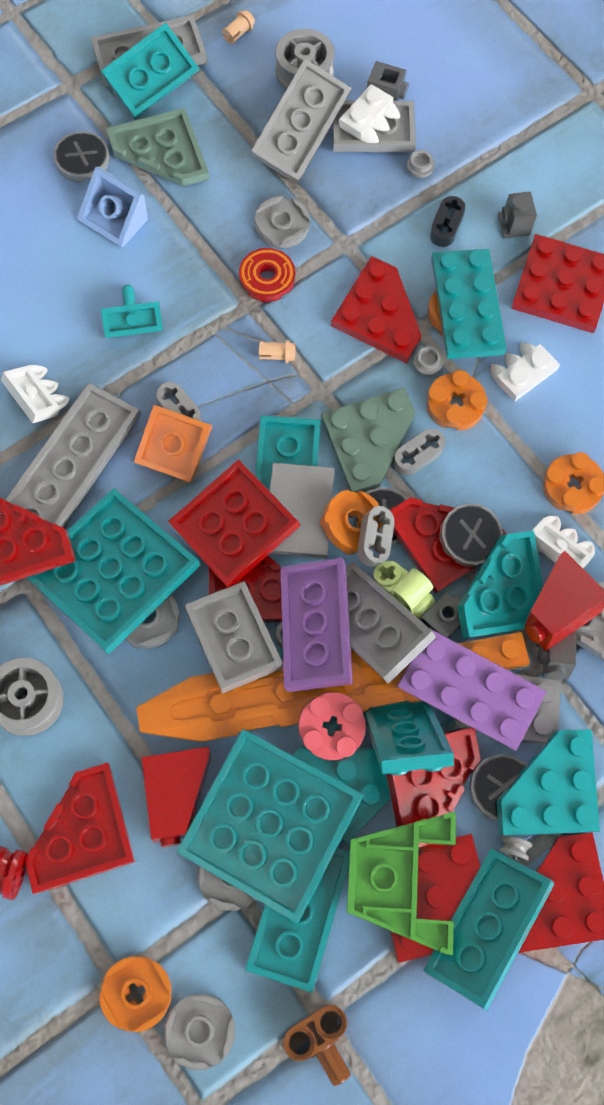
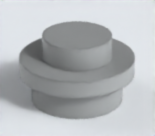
M424 150L414 152L407 161L408 172L418 178L429 176L434 170V160L431 154Z
M427 346L416 352L413 364L419 373L430 376L441 370L443 358L436 348Z

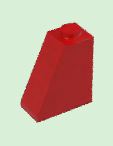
M564 551L558 557L535 601L524 629L533 642L538 643L547 651L603 611L604 589Z
M209 747L141 757L151 840L154 843L160 842V847L180 845V839L185 837L194 820L211 762Z

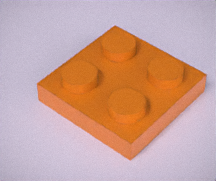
M153 405L134 463L193 483L213 426Z

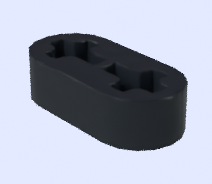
M448 196L442 200L431 227L430 239L433 244L439 247H447L453 243L463 220L466 207L461 198ZM451 208H454L456 210L454 211L452 217L447 216L448 211ZM443 226L448 227L445 235L439 234Z

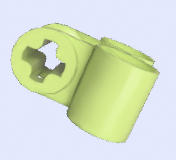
M385 561L375 567L373 573L375 581L419 620L436 603L434 597L429 593L433 589L431 582L417 569H411L408 572L394 561Z

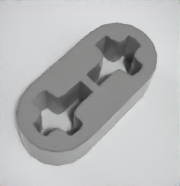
M166 382L157 389L156 396L159 407L182 414L181 412L184 411L188 417L193 416V419L202 421L199 408L177 383ZM168 393L171 396L175 395L177 404L175 405L170 399H165V395Z
M427 429L396 451L393 461L395 470L404 476H411L442 454L445 446V437L440 431L435 429ZM427 440L430 443L434 441L437 442L435 448L429 446L425 450H422L425 447ZM416 454L412 465L408 462L402 463L403 456L408 459Z
M384 506L372 508L362 519L357 555L359 560L368 567H375L385 562L390 554L394 517L391 511ZM376 516L379 517V522L383 524V526H381L378 529V522L373 520V518ZM374 545V551L379 553L376 557H373V551L369 550V547Z

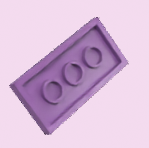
M337 558L281 567L285 690L287 692L353 684L347 576L344 559Z
M433 631L436 638L408 664L397 687L517 751L547 691Z

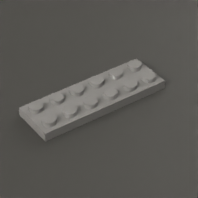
M88 383L5 500L38 515L52 524L64 527L140 417V410Z

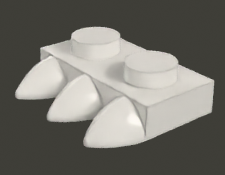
M371 84L339 119V127L361 141L378 143L379 139L374 129L388 131L390 128L385 117L398 119L400 118V113L393 103V97Z
M521 342L520 352L522 357L511 353L505 354V362L508 368L497 364H491L490 366L492 378L514 402L559 368L560 364L541 344L536 347L535 345Z
M28 365L4 371L1 377L2 383L32 423L58 416L59 411L69 402L70 398L67 396L52 394L57 389L58 382L40 380L47 373L48 369L45 367Z
M558 516L543 518L532 530L535 534L537 551L543 553L554 563H556L560 554L566 551L584 569L595 554L594 544L588 541L577 544L578 535L575 529H563L560 531L561 522Z

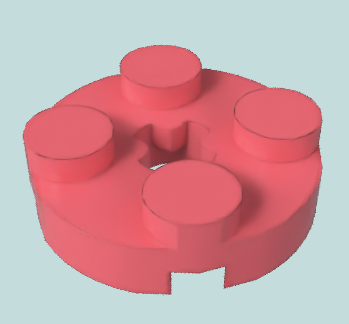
M324 692L314 697L303 707L298 720V731L304 745L315 756L325 760H339L353 755L361 745L365 736L366 721L361 707L350 697L338 692ZM331 716L337 717V723L341 724L340 731L336 730L334 735H328V730L323 728V722L330 721Z

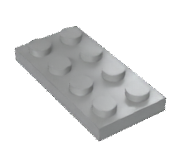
M194 16L91 37L100 74L102 69L165 22L197 66L207 64V54ZM101 74L104 86H108V82Z
M304 59L252 148L250 155L298 184L352 88L309 60Z
M352 561L346 567L351 649L388 684L436 636L431 629Z

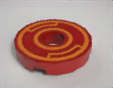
M259 248L252 251L242 260L239 267L240 285L255 300L262 302L279 300L281 296L286 293L288 294L292 290L295 283L294 263L288 255L277 249ZM264 271H270L275 276L271 279H264L260 274Z

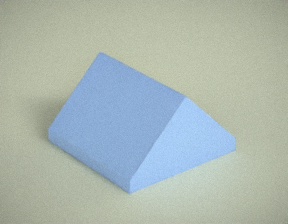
M95 167L77 219L120 247H123L148 220L144 194L102 168Z

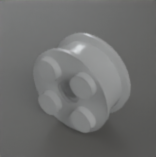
M297 29L285 34L276 46V76L280 84L286 89L288 88L304 59L309 60L333 76L335 49L331 40L323 33L312 29Z
M16 658L0 665V726L6 731L19 736H31L48 729L59 717L64 702L63 689L57 677L44 663L32 658ZM27 693V696L24 699H21V696Z

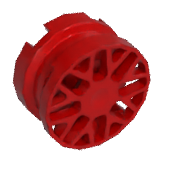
M0 846V894H2L4 899L14 900L20 891L25 876L27 852L17 849L15 852H9L7 847Z

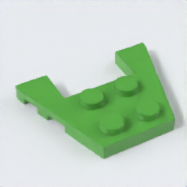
M450 812L351 839L347 913L446 955H453L454 921L417 919L416 911L419 843L455 845L456 813Z

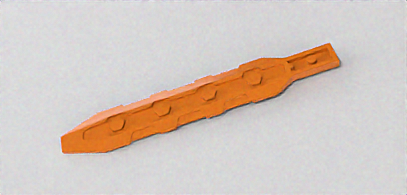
M522 632L458 643L506 670L525 667L530 664ZM351 649L353 684L287 692L284 688L283 668L222 694L213 673L190 677L137 706L136 709L140 733L205 742L237 736L242 729L249 731L275 725L280 727L297 725L303 707L314 697L324 692H338L350 697L361 707L363 712L368 711L372 707L405 701L415 703L422 700L397 687L407 666L387 684Z

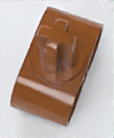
M324 1005L291 1026L284 1036V1049L287 1055L295 1061H304L316 1056L334 1086L342 1084L351 1076L349 1068L334 1044L345 1033L347 1028L345 1013L335 1005ZM328 1011L336 1012L340 1018L339 1028L332 1033L323 1031L320 1025L322 1015ZM298 1031L306 1033L310 1038L308 1049L302 1053L294 1052L289 1045L290 1037Z

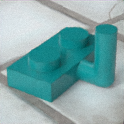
M129 284L122 287L124 306L100 309L105 339L164 331L159 301L136 304L135 290Z

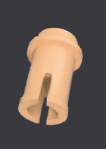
M247 10L239 11L236 14V19L222 30V34H225L223 37L228 43L234 44L246 31L250 32L253 29L255 19L252 14Z
M286 340V343L260 341L259 360H285V363L295 361L296 344L290 343V340Z

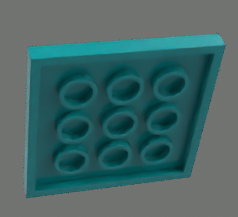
M113 488L67 530L76 561L26 577V579L109 655L201 564L195 556Z
M242 729L176 853L298 923L364 794Z

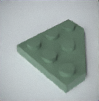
M185 108L106 128L113 154L118 159L181 186L209 179V171Z
M405 387L321 413V421L350 492H367L381 486L385 474L394 460L396 451L400 448L403 438L415 417V410Z

